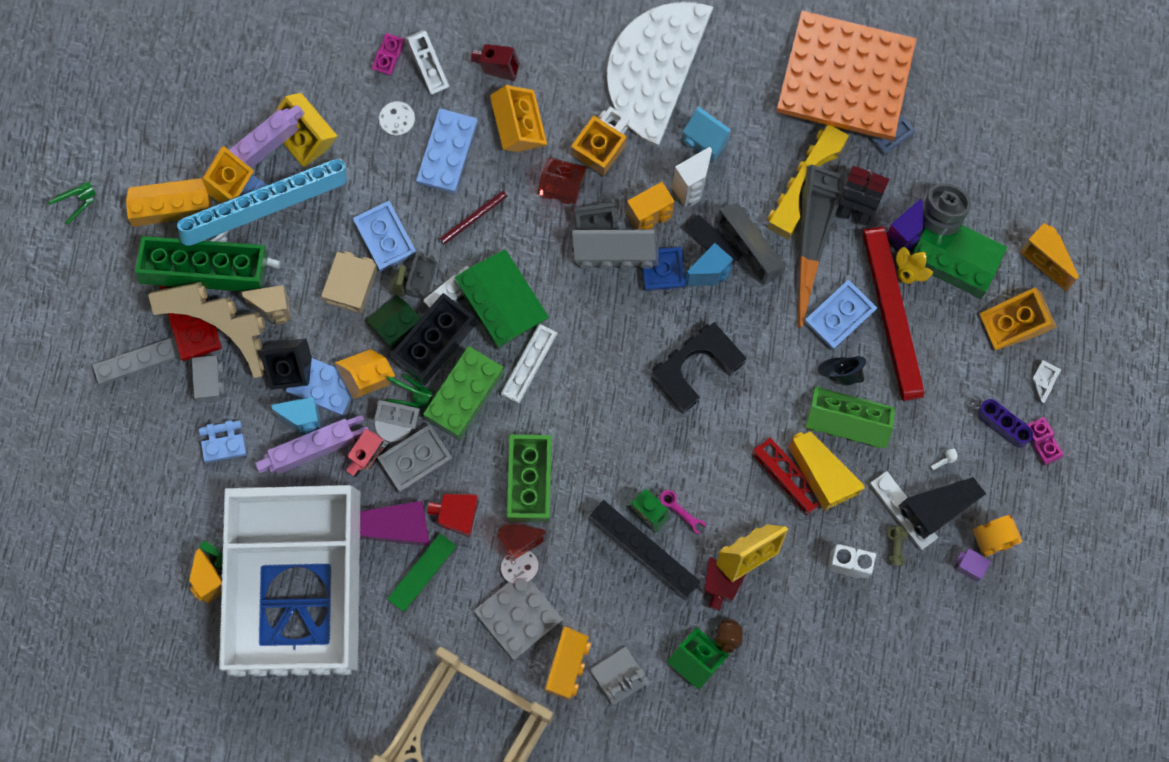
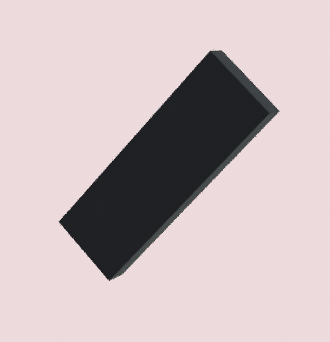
M699 214L684 228L706 250L716 243L733 258L731 266L743 255Z

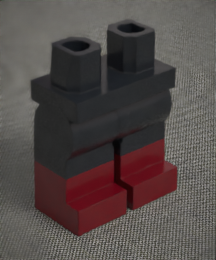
M853 165L840 201L839 216L849 219L853 209L860 211L857 222L867 226L871 217H874L890 179L872 172L866 190H863L870 171Z

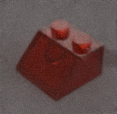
M549 157L541 172L537 194L547 199L561 200L566 204H576L588 167Z
M516 523L511 526L509 524L504 525L498 530L499 533L497 534L498 543L511 562L547 540L544 529Z

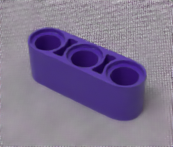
M993 399L985 400L978 408V417L1015 447L1022 448L1032 440V429ZM984 407H990L993 410V414H987ZM1002 419L1009 422L1008 428L1001 424ZM1018 432H1021L1026 436L1025 441L1020 440L1018 438Z

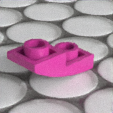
M385 33L372 70L392 75L403 49L405 39Z
M1045 417L1027 424L1033 431L1031 441L1044 466L1063 458L1064 454L1054 439V432Z

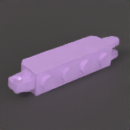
M295 105L290 110L285 109L282 111L279 109L229 151L250 168H253L297 132V120L305 113L298 105Z
M361 415L349 420L345 418L267 450L268 453L264 455L265 459L255 464L259 473L268 470L271 473H283L355 442L354 439L359 438L368 427L351 432L350 427L362 423L364 418Z

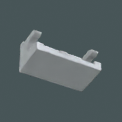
M379 400L374 420L415 429L418 427V418L421 416L422 410Z

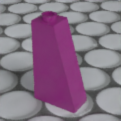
M418 501L360 511V539L430 546L423 502Z

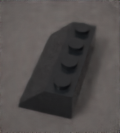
M442 293L392 352L391 357L408 374L425 386L476 326V318L445 293Z

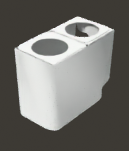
M836 544L830 552L828 569L854 578H868L872 575L876 553ZM837 552L851 554L850 562L847 564L840 563L836 558ZM866 554L871 557L872 565L870 568L862 569L858 566L857 559L860 555Z

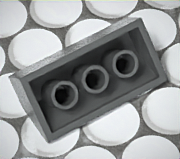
M739 203L722 207L717 219L718 225L732 244L743 254L742 257L762 284L765 286L784 273L786 268L785 260L780 254L777 255L771 241L763 237L759 225L751 221L747 209L741 207Z

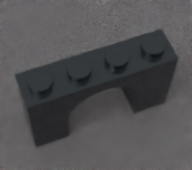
M715 322L710 326L709 324L703 326L699 330L700 334L698 336L687 339L683 343L684 347L679 351L675 349L668 355L669 359L666 362H659L652 369L651 379L682 414H685L700 399V396L686 382L682 375L681 367L686 359L696 354L708 355L715 359L729 376L746 363L747 358Z

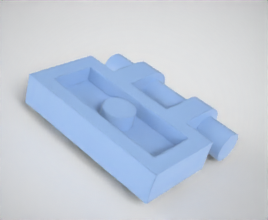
M227 420L223 424L214 425L212 423L207 424V427L199 428L200 436L209 435V440L201 441L205 463L247 455L244 435H235L234 431L235 429L242 428L241 420ZM225 431L228 433L227 437H216V433Z

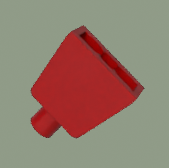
M444 494L441 504L429 502L427 514L439 516L438 526L471 538L478 495Z

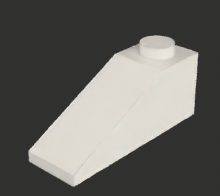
M422 30L406 37L405 40L430 94L432 95L448 88V82L427 32Z

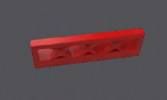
M771 437L762 445L759 444L753 449L752 456L806 516L820 505L819 501L813 504L805 496V493L814 492L804 474ZM769 444L775 450V458H771L764 450ZM777 462H786L789 465V473H785L778 466ZM791 477L801 478L803 489H799L791 480Z

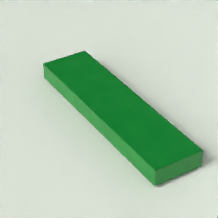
M440 533L387 600L405 613L457 548V545Z

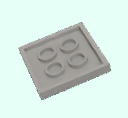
M524 571L520 572V573H519L516 577H514L513 579H515V578H517L518 576L524 574ZM522 578L518 579L515 584L508 582L474 610L477 617L513 661L563 621V618L531 580L527 582Z

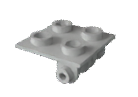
M624 647L590 669L613 706L649 683L644 671L640 669L627 647Z

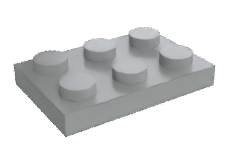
M431 424L377 457L399 493L453 460Z

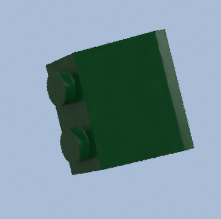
M396 295L365 321L392 351L403 341L421 318L407 302Z

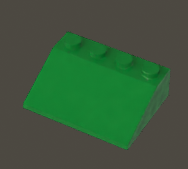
M962 225L961 229L952 235H939L926 228L913 254L925 252L927 259L925 267L933 271V276L982 299L1007 247Z
M506 249L454 277V283L497 350L549 318Z

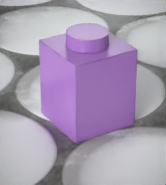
M969 548L965 553L961 551L955 561L958 565L955 570L978 582L982 579L991 561Z

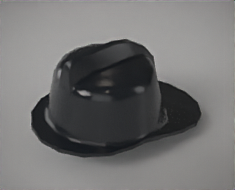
M861 356L829 359L819 365L818 373L824 377H835L844 386L860 383L865 378L863 367L866 364V359Z

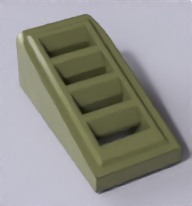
M401 265L392 276L389 294L405 296L408 273L404 265Z

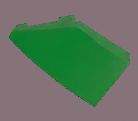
M203 540L199 548L218 558L214 565L223 570V554Z

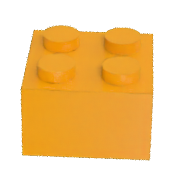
M593 115L572 144L571 156L602 176H605L625 148L627 136Z
M660 182L627 200L626 215L635 230H652L655 224L659 222L665 223L672 218L675 201L664 183Z

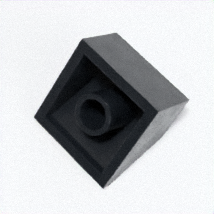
M307 338L272 342L259 351L270 390L309 385L312 356Z

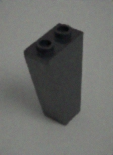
M971 477L908 497L898 507L903 517L911 522L914 531L923 539H926L980 500L986 493L975 478Z

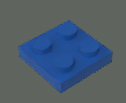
M682 247L659 249L658 266H653L651 269L643 268L645 291L686 287Z

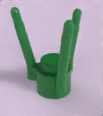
M88 181L76 188L56 195L55 199L48 202L49 205H52L76 194L81 201L85 200L65 222L67 225L89 204L94 202L93 197L96 196V193Z
M403 374L402 377L416 386L417 389L390 376L387 377V380L414 393L413 400L416 401L386 399L387 402L422 409V406L428 407L433 396V392H430V389L422 386L406 374Z

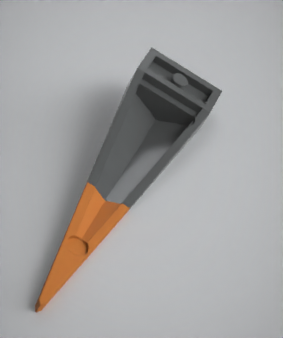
M815 165L807 166L805 186H803L798 328L802 327L819 261L843 195L845 177Z

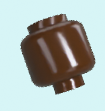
M726 619L716 626L715 644L722 648L723 652L732 653L735 649L742 646L743 627L737 621Z

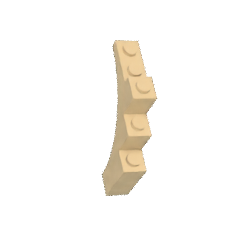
M201 281L158 290L148 294L153 315L165 313L186 314L216 326L240 348L250 366L253 378L262 377L265 374L259 352L262 350V342L260 338H257V335L264 332L265 321L263 316H260L259 311L235 316L236 306L234 301H231L230 296L206 301L207 291L205 286H202Z

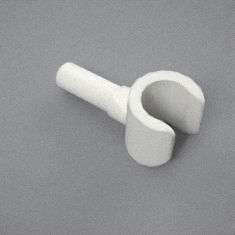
M956 449L945 451L946 458L932 465V470L934 471L944 464L955 462L958 457Z

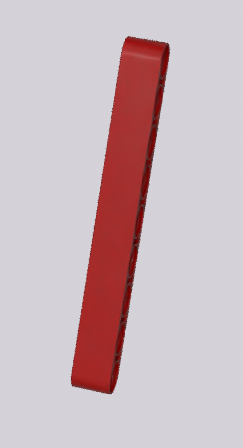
M879 226L863 229V241L901 399L904 402L924 398V387L885 227Z

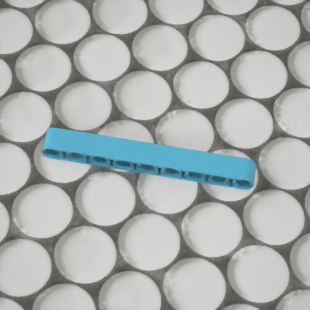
M339 159L331 160L183 218L177 224L180 241L184 245H194L340 187L347 182L345 162Z

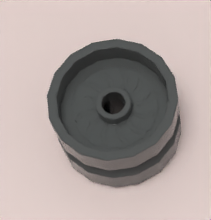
M940 183L934 185L923 202L924 226L939 235L957 233L970 211V198L965 191L952 184Z

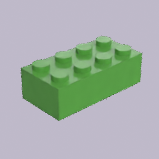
M468 346L424 412L425 420L460 441L503 376L504 367Z
M510 434L508 522L550 523L552 435Z

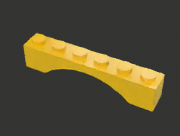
M827 125L825 130L820 129L816 137L818 142L815 146L811 145L806 153L808 156L805 162L801 161L796 170L799 173L796 178L792 177L787 185L789 190L786 195L782 193L778 199L777 204L779 206L777 210L770 212L767 221H769L767 228L789 240L800 220L799 194L803 183L806 181L807 166L815 165L820 167L829 161L837 159L847 143L848 134L830 125Z

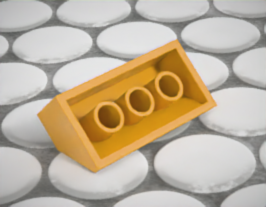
M202 178L129 187L126 197L127 216L133 227L180 221L183 218L211 208L212 197L207 193Z

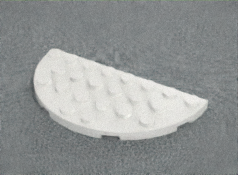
M679 2L653 8L634 19L621 32L612 48L607 67L608 92L614 109L630 118L628 127L640 139L658 148L713 11L711 6Z

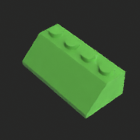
M815 386L807 415L806 428L816 432L829 433L834 437H844L854 442H863L876 448L886 449L893 430L895 407Z

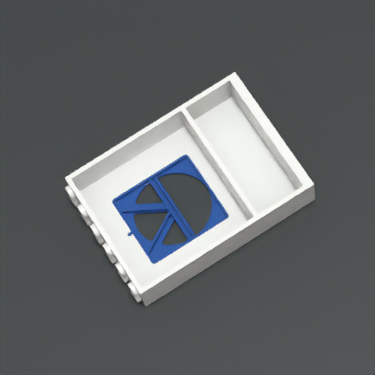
M351 485L225 489L220 670L227 671V675L237 677L246 676V672H248V675L267 676V672L275 676H288V672L305 676L309 675V671L317 675H330V671L338 673V675H351V671H358L359 490ZM294 567L307 568L316 573L325 584L328 598L265 599V596L273 579L284 570ZM306 607L328 608L326 617L320 627L316 626ZM265 608H286L275 628H272L267 620ZM297 608L310 635L301 639L285 638L281 636V633Z

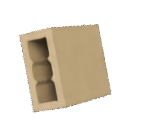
M346 251L343 253L337 252L321 296L323 302L362 314L378 270L374 260L367 257L360 259Z

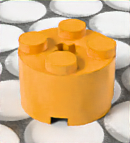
M1012 515L1000 517L972 530L983 557L991 556L1000 550L1001 552L1022 543L1021 535Z

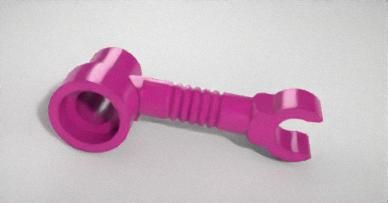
M665 490L661 493L659 501L666 508H671L676 514L681 516L692 527V531L695 534H700L696 530L695 525L699 523L706 527L705 522L697 520L676 503L677 496L673 491ZM664 497H668L670 503H666Z

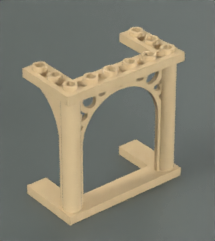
M439 646L435 653L440 661L391 745L381 756L375 754L371 761L405 762L407 759L414 758L418 762H423L420 750L422 731L456 672L530 714L503 762H526L547 725L550 726L553 721L554 713L536 702L532 704L463 664L458 656ZM411 745L415 747V753L405 754L407 750L410 751Z

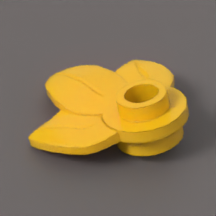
M902 247L898 251L896 256V262L899 266L897 274L902 282L906 284L913 283L915 280L923 282L932 276L933 271L925 267L927 261L926 253L918 252L911 255L906 247ZM904 272H908L910 277L906 276Z

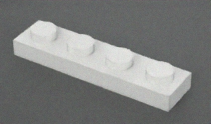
M887 471L869 484L902 528L907 530L908 536L920 551L938 539L935 532L926 539H923L914 531L911 522L903 517L898 506L907 496Z

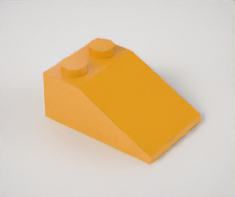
M1043 223L1029 238L1020 253L1067 291L1079 277L1056 229L1051 225Z
M1036 287L979 313L995 350L1040 336L1057 328L1042 292Z

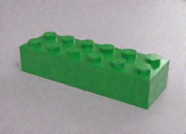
M142 236L135 274L139 284L177 287L201 281L202 286H205L206 289L245 292L263 288L268 255L265 245L201 241L189 246L182 244L180 239Z

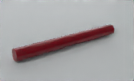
M501 191L443 235L440 241L445 245L508 197L505 191Z

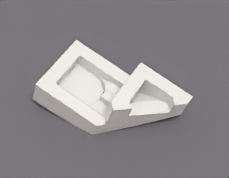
M1044 360L1041 361L1032 378L1042 403H1045L1061 369Z

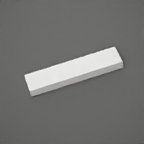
M541 324L538 325L502 390L501 396L518 405L520 404L553 344L557 332Z

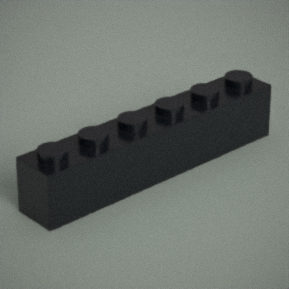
M602 500L590 514L589 520L685 601L701 582L605 500Z

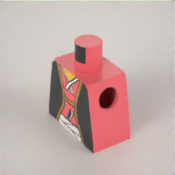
M365 429L348 454V457L353 461L346 471L357 477L363 468L370 470L377 462V457L382 455L390 444L376 433ZM365 453L366 456H365V458L362 460V455Z

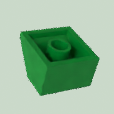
M696 627L667 660V663L687 679L691 685L700 690L729 654L723 652L722 648L718 647L713 640Z

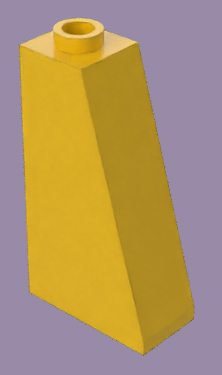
M811 431L805 434L800 432L792 437L788 448L824 511L859 495L864 490L865 486Z

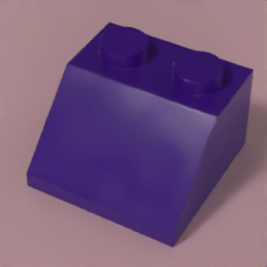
M921 199L896 219L886 233L888 242L897 251L902 247H906L910 252L921 238L919 236L923 229V201Z

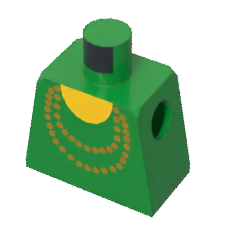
M647 489L640 491L627 505L654 533L670 519L668 509Z

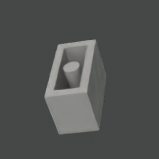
M217 355L192 358L195 400L198 403L222 401V394L226 393L224 381L221 382V374H224L223 361L220 362Z

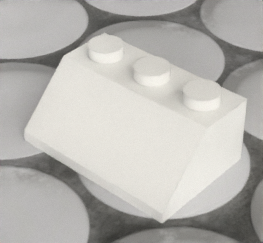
M711 147L675 166L672 189L684 207L689 204L693 206L701 200L712 153Z

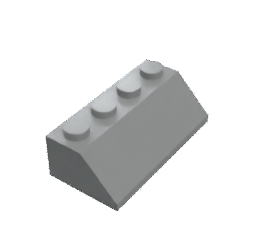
M573 230L574 258L577 266H580V268L590 269L592 266H600L603 269H611L612 266H620L623 269H631L633 266H641L644 269H651L653 266H658L659 241L655 230Z

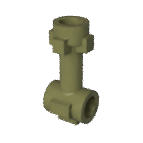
M893 526L887 532L889 539L893 540V555L889 556V561L892 566H903L905 556H901V543L906 540L908 533L902 526Z

